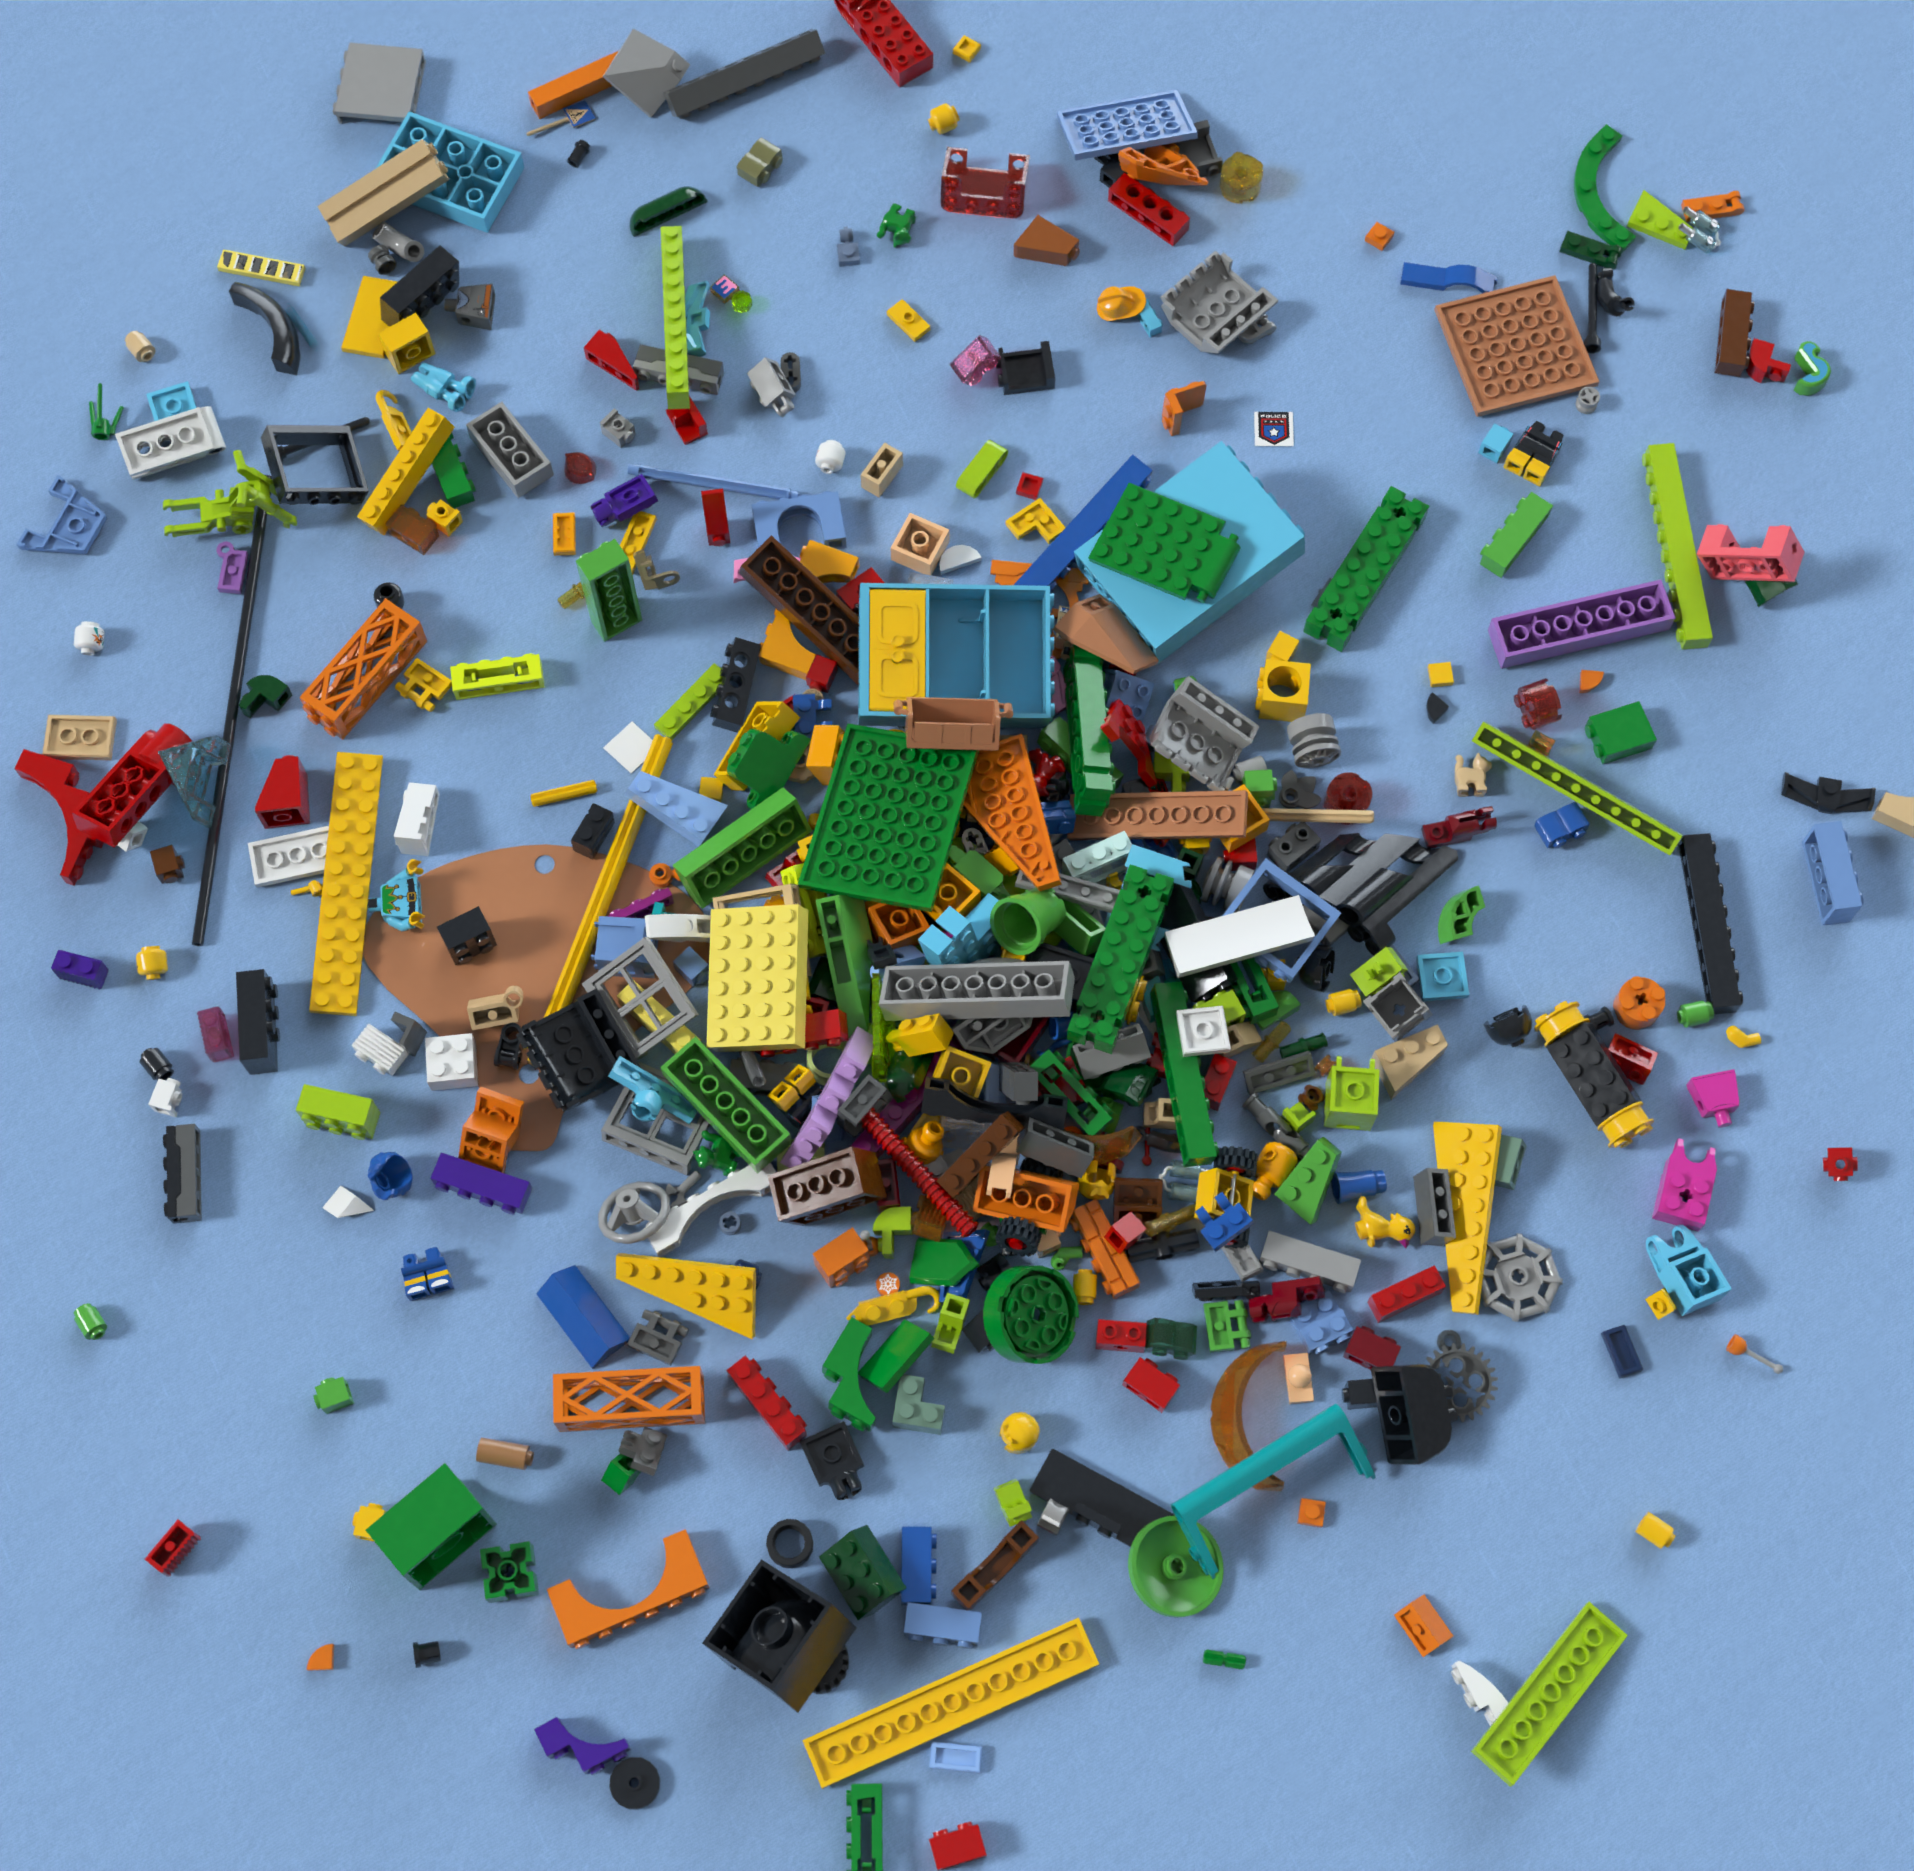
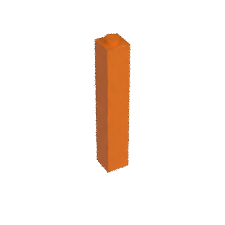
M618 51L528 91L530 104L538 118H544L612 87L613 85L603 78V75Z

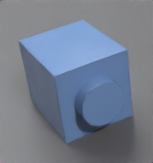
M690 946L673 961L674 969L692 987H695L698 983H704L709 977V964Z

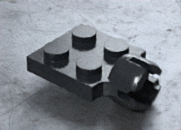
M844 1421L799 1441L819 1487L829 1485L835 1498L838 1500L848 1499L845 1489L847 1485L853 1496L862 1490L857 1471L863 1468L864 1464Z

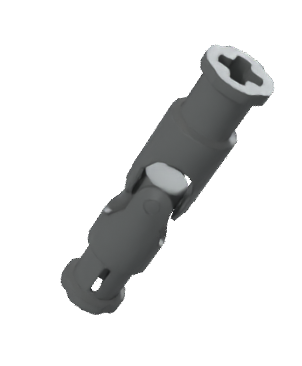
M1257 1093L1252 1094L1244 1102L1242 1108L1244 1110L1247 1109L1256 1118V1122L1277 1142L1284 1144L1294 1151L1297 1159L1301 1161L1310 1150L1309 1143L1295 1132L1271 1106L1267 1107L1258 1098L1259 1095ZM1274 1123L1279 1124L1281 1127L1275 1130Z

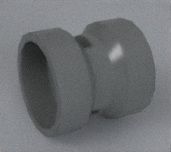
M377 245L368 253L369 260L375 264V268L380 275L391 273L397 265L395 259L389 255L390 252L385 245Z

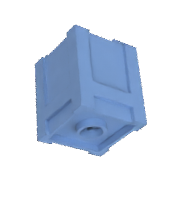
M599 916V921L594 922L595 927H598L595 955L591 954V959L597 963L594 964V968L600 971L641 939L647 937L645 919ZM650 939L655 948L657 949L658 940ZM641 955L625 967L631 977L655 978V972L644 955ZM618 972L616 975H614L624 977L621 972Z

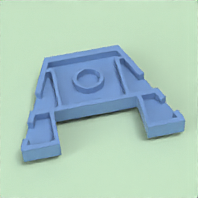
M57 475L48 492L54 497L67 501L46 536L25 529L16 545L21 550L87 554L108 518L93 503L78 493L72 485L70 486L61 476Z

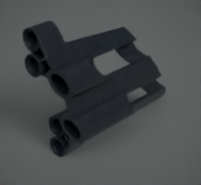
M1360 833L1342 834L1292 873H1286L1340 911L1341 914L1338 918L1349 925L1347 928L1349 936L1356 942L1364 941L1366 949L1375 956L1382 949L1390 947L1396 941L1388 922L1458 861L1457 850L1444 845L1437 849L1425 848L1419 844L1420 838L1384 834L1378 840H1367L1361 837ZM1342 851L1352 855H1359L1349 865H1327ZM1400 857L1409 863L1422 864L1410 875L1387 869ZM1271 880L1263 885L1265 895L1271 900L1276 901L1293 897Z

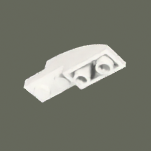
M658 914L645 916L646 935L649 939L710 943L711 915Z
M1457 1661L1451 1665L1453 1668L1451 1674L1457 1685H1462L1465 1691L1463 1697L1469 1708L1473 1707L1475 1712L1485 1708L1486 1712L1484 1715L1491 1726L1508 1704L1507 1700L1482 1674L1467 1664Z

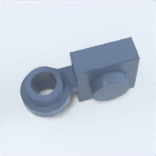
M843 227L844 229H840V241L845 243L837 244L839 267L860 265L858 242L849 243V241H853L852 228Z

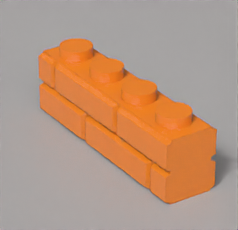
M1094 1199L1085 1205L1075 1208L1069 1223L1074 1232L1079 1231L1082 1237L1080 1244L1084 1252H1090L1093 1258L1090 1261L1096 1274L1100 1273L1104 1281L1101 1284L1107 1295L1111 1294L1113 1299H1117L1139 1288L1141 1282L1125 1252L1119 1254L1104 1238L1111 1225L1098 1200Z

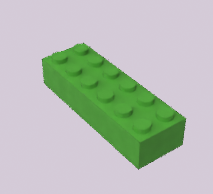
M616 539L602 543L590 553L582 554L576 560V565L592 624L605 642L642 621L630 561Z
M783 787L674 863L673 867L689 897L703 909L713 902L714 897H720L812 832V829L797 799Z
M696 1036L660 1067L664 1077L757 1174L793 1142L791 1134Z

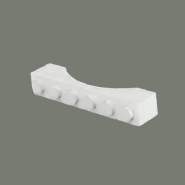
M769 1163L758 1174L749 1164L742 1170L736 1169L724 1181H716L709 1185L704 1193L700 1195L696 1193L689 1197L684 1205L670 1208L664 1225L655 1234L647 1238L657 1256L663 1257L678 1248L691 1223L710 1206L733 1197H762L771 1192L768 1175L776 1173L772 1164ZM649 1221V1222L646 1224V1227H645V1228H647L648 1226H650V1225L652 1224V1222Z

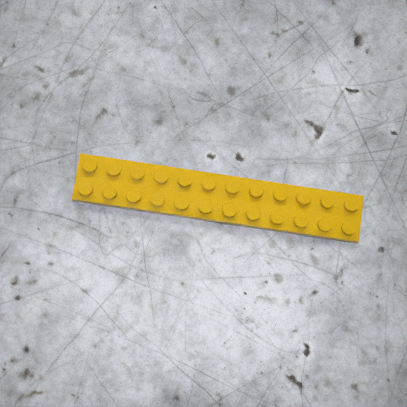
M337 752L309 1007L310 1013L357 1016L383 755Z
M1078 1617L802 1741L823 1789L1098 1666L1099 1662Z

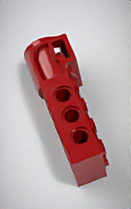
M834 0L842 17L899 88L933 68V52L891 0Z
M164 723L157 732L154 730L146 731L72 812L77 829L115 848L171 784L178 787L196 767L193 755L194 744L190 737L180 728L169 723Z

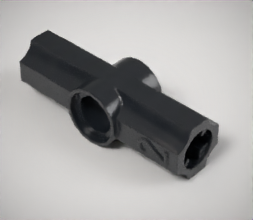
M1196 1228L1170 1233V1231L1154 1233L1148 1238L1139 1239V1241L1126 1250L1130 1263L1154 1258L1155 1260H1165L1179 1253L1199 1250L1198 1233Z

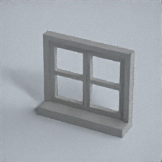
M649 937L641 939L582 983L587 993L597 988L636 1060L642 1059L648 1054L649 1050L699 1015ZM641 955H644L659 980L641 993L625 967ZM618 972L622 973L636 995L635 998L620 1009L603 984ZM663 987H665L680 1010L678 1015L664 1025L661 1024L646 1001ZM640 1004H642L657 1027L656 1031L642 1041L639 1040L624 1017Z
M638 1061L641 1069L674 1087L664 1077L661 1070ZM624 1087L601 1129L602 1141L688 1175L691 1170V1161L695 1156L693 1151L698 1150L703 1140L702 1132L704 1130L708 1131L710 1124L702 1115L697 1124L692 1122L688 1124L668 1111L661 1109L647 1135L622 1125L620 1122L635 1096L632 1090ZM665 1119L693 1129L684 1149L656 1139Z

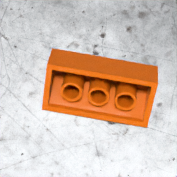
M990 1162L979 1173L972 1212L1002 1219L1005 1217L1009 1218V1216H1013L1014 1219L1020 1217L1023 1221L1027 1219L1028 1223L1033 1222L1037 1227L1062 1233L1065 1232L1076 1205L1079 1189L1078 1182L1015 1168L1011 1197L1005 1198V1189L993 1188L991 1196L986 1195L991 1168Z

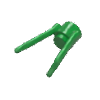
M101 383L98 384L97 419L95 418L93 401L89 402L91 434L97 440H108L110 435H115V429L124 407H119L112 425L109 424V420L102 418Z

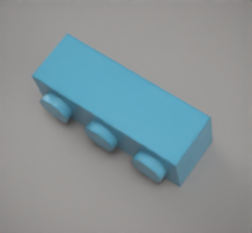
M1146 299V305L1143 311L1137 315V318L1148 336L1152 337L1162 332L1163 323L1161 319L1157 318L1156 311L1151 308L1149 300Z

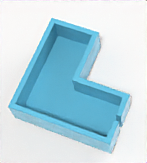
M988 893L966 917L949 906L939 916L936 923L953 937L949 938L932 924L918 939L928 964H970L974 961L993 956L998 951L1000 944L993 935L990 925V914L993 906L999 900Z

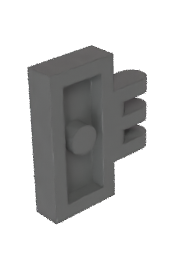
M644 1427L642 1434L626 1430L618 1451L622 1455L633 1458L630 1468L654 1476L667 1435L648 1427Z

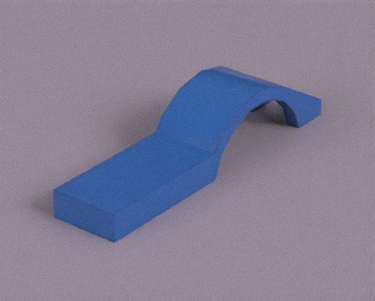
M1404 262L1400 285L1444 291L1447 287L1453 285H1466L1476 288L1483 294L1493 291L1494 284H1497L1498 278L1471 265H1454L1448 268Z

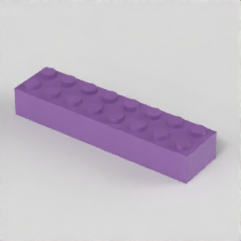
M1656 580L1495 617L1490 622L1488 633L1500 667L1503 669L1670 630L1675 620V615L1662 580Z

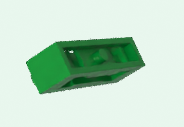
M1252 957L1241 962L1255 990L1252 993V997L1249 995L1250 989L1238 963H1230L1238 978L1237 981L1232 983L1231 990L1233 989L1246 1012L1245 1019L1248 1018L1252 1025L1277 1015L1278 1003L1260 966L1255 962V958Z
M1048 1049L1029 1067L1038 1072V1080L1052 1095L1067 1097L1054 1083L1060 1077L1053 1069L1057 1066L1063 1073L1061 1076L1089 1106L1091 1104L1098 1111L1097 1114L1089 1107L1081 1112L1068 1098L1067 1112L1094 1140L1115 1121L1111 1117L1114 1112L1105 1103L1100 1105L1095 1100L1098 1095L1089 1085L1085 1088L1079 1082L1082 1077L1073 1068L1068 1070L1063 1065L1066 1060L1058 1051L1052 1053ZM1047 1074L1054 1082L1051 1084L1043 1075ZM1081 1113L1088 1118L1089 1124L1080 1116Z
M882 1783L851 1784V1790H846V1806H851V1817H846V1832L851 1833V1843H846V1858L851 1859V1870L847 1871H858V1860H861V1815H858V1801H862V1813H872L871 1799H875V1815H872V1860H875V1871H883ZM862 1862V1871H872V1863Z

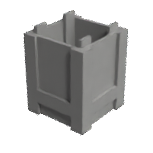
M1401 973L1394 976V980L1374 996H1369L1363 1000L1395 1042L1401 1040L1405 1034L1433 1015ZM1397 1004L1406 1007L1403 1010L1405 1013L1403 1016L1400 1014L1394 1015V1007Z

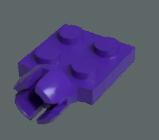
M640 474L604 494L605 498L594 502L590 507L599 525L605 527L616 519L621 522L644 509L650 508L658 502V499L643 474Z

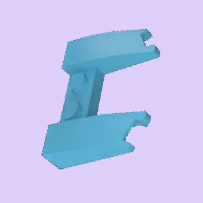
M1132 844L1125 863L1126 867L1129 868L1131 864L1148 870L1147 876L1155 877L1156 873L1174 878L1175 884L1191 888L1192 882L1184 880L1183 867H1190L1189 863ZM1108 912V915H1107V918H1106V921H1105V924H1104V927H1105V928H1106V926H1107V923H1108L1109 918H1110V915H1111V913H1109V912ZM1159 927L1151 949L1160 951L1161 949L1157 946V943L1164 937V933L1170 930Z

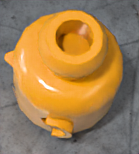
M929 1121L923 1127L914 1129L907 1138H902L904 1145H908L909 1150H913L914 1156H918L919 1162L923 1161L924 1165L935 1161L940 1155L943 1156L942 1138L944 1136V1128L937 1121Z
M1269 1142L1264 1146L1257 1160L1255 1174L1257 1180L1254 1181L1253 1196L1255 1198L1266 1200L1271 1195L1272 1187L1279 1188L1298 1163L1294 1151L1279 1142Z

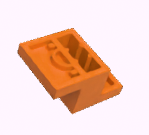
M480 1087L476 1094L474 1111L462 1128L458 1158L505 1173L507 1155L519 1139L524 1101Z

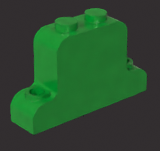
M750 729L742 735L739 747L728 760L727 773L730 777L750 788L751 792L747 798V807L750 810L785 786L811 741L810 738L795 731H788L779 741L758 729Z

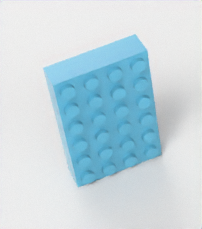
M408 112L376 168L421 139L427 143H432L438 152L436 157L439 162L442 161L448 169L446 174L449 181L423 196L412 205L488 233L524 169L521 153L418 114Z

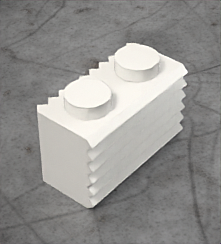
M367 1024V1027L364 1028V1031L361 1032V1035L352 1044L356 1051L354 1055L365 1063L367 1060L374 1064L373 1068L382 1075L388 1073L393 1076L409 1055L399 1043L371 1024Z

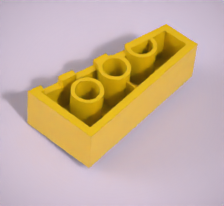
M757 701L713 775L729 789L745 791L747 786L730 777L727 773L728 760L739 747L742 735L750 729H758L780 741L786 732L791 731L800 719V716L783 701Z

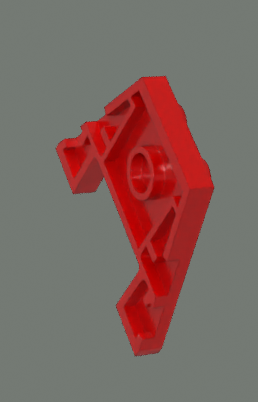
M1119 698L1111 703L1107 712L1109 716L1104 718L1105 723L1101 725V730L1111 742L1119 738L1124 742L1138 760V775L1150 788L1156 785L1157 781L1144 724L1133 716L1131 708L1128 705H1124Z

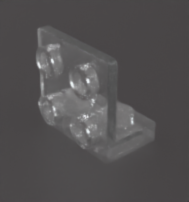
M940 1116L939 1123L944 1128L943 1147L954 1149L961 1147V1149L967 1150L990 1126V1123H977L973 1120H956L951 1117Z

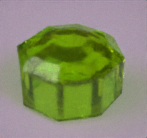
M743 290L735 292L731 298L733 309L739 313L749 311L753 305L750 293Z

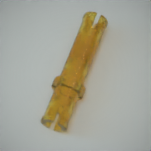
M1196 1203L1172 1213L1165 1212L1159 1218L1146 1222L1144 1224L1147 1228L1146 1234L1153 1237L1163 1231L1170 1232L1175 1229V1226L1195 1219Z

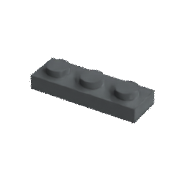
M1309 1051L1244 1070L1243 1075L1249 1095L1314 1076L1316 1072L1312 1055Z

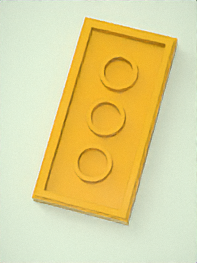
M363 276L341 346L342 352L384 359L385 352L378 333L383 331L388 325L381 320L380 297L398 281Z

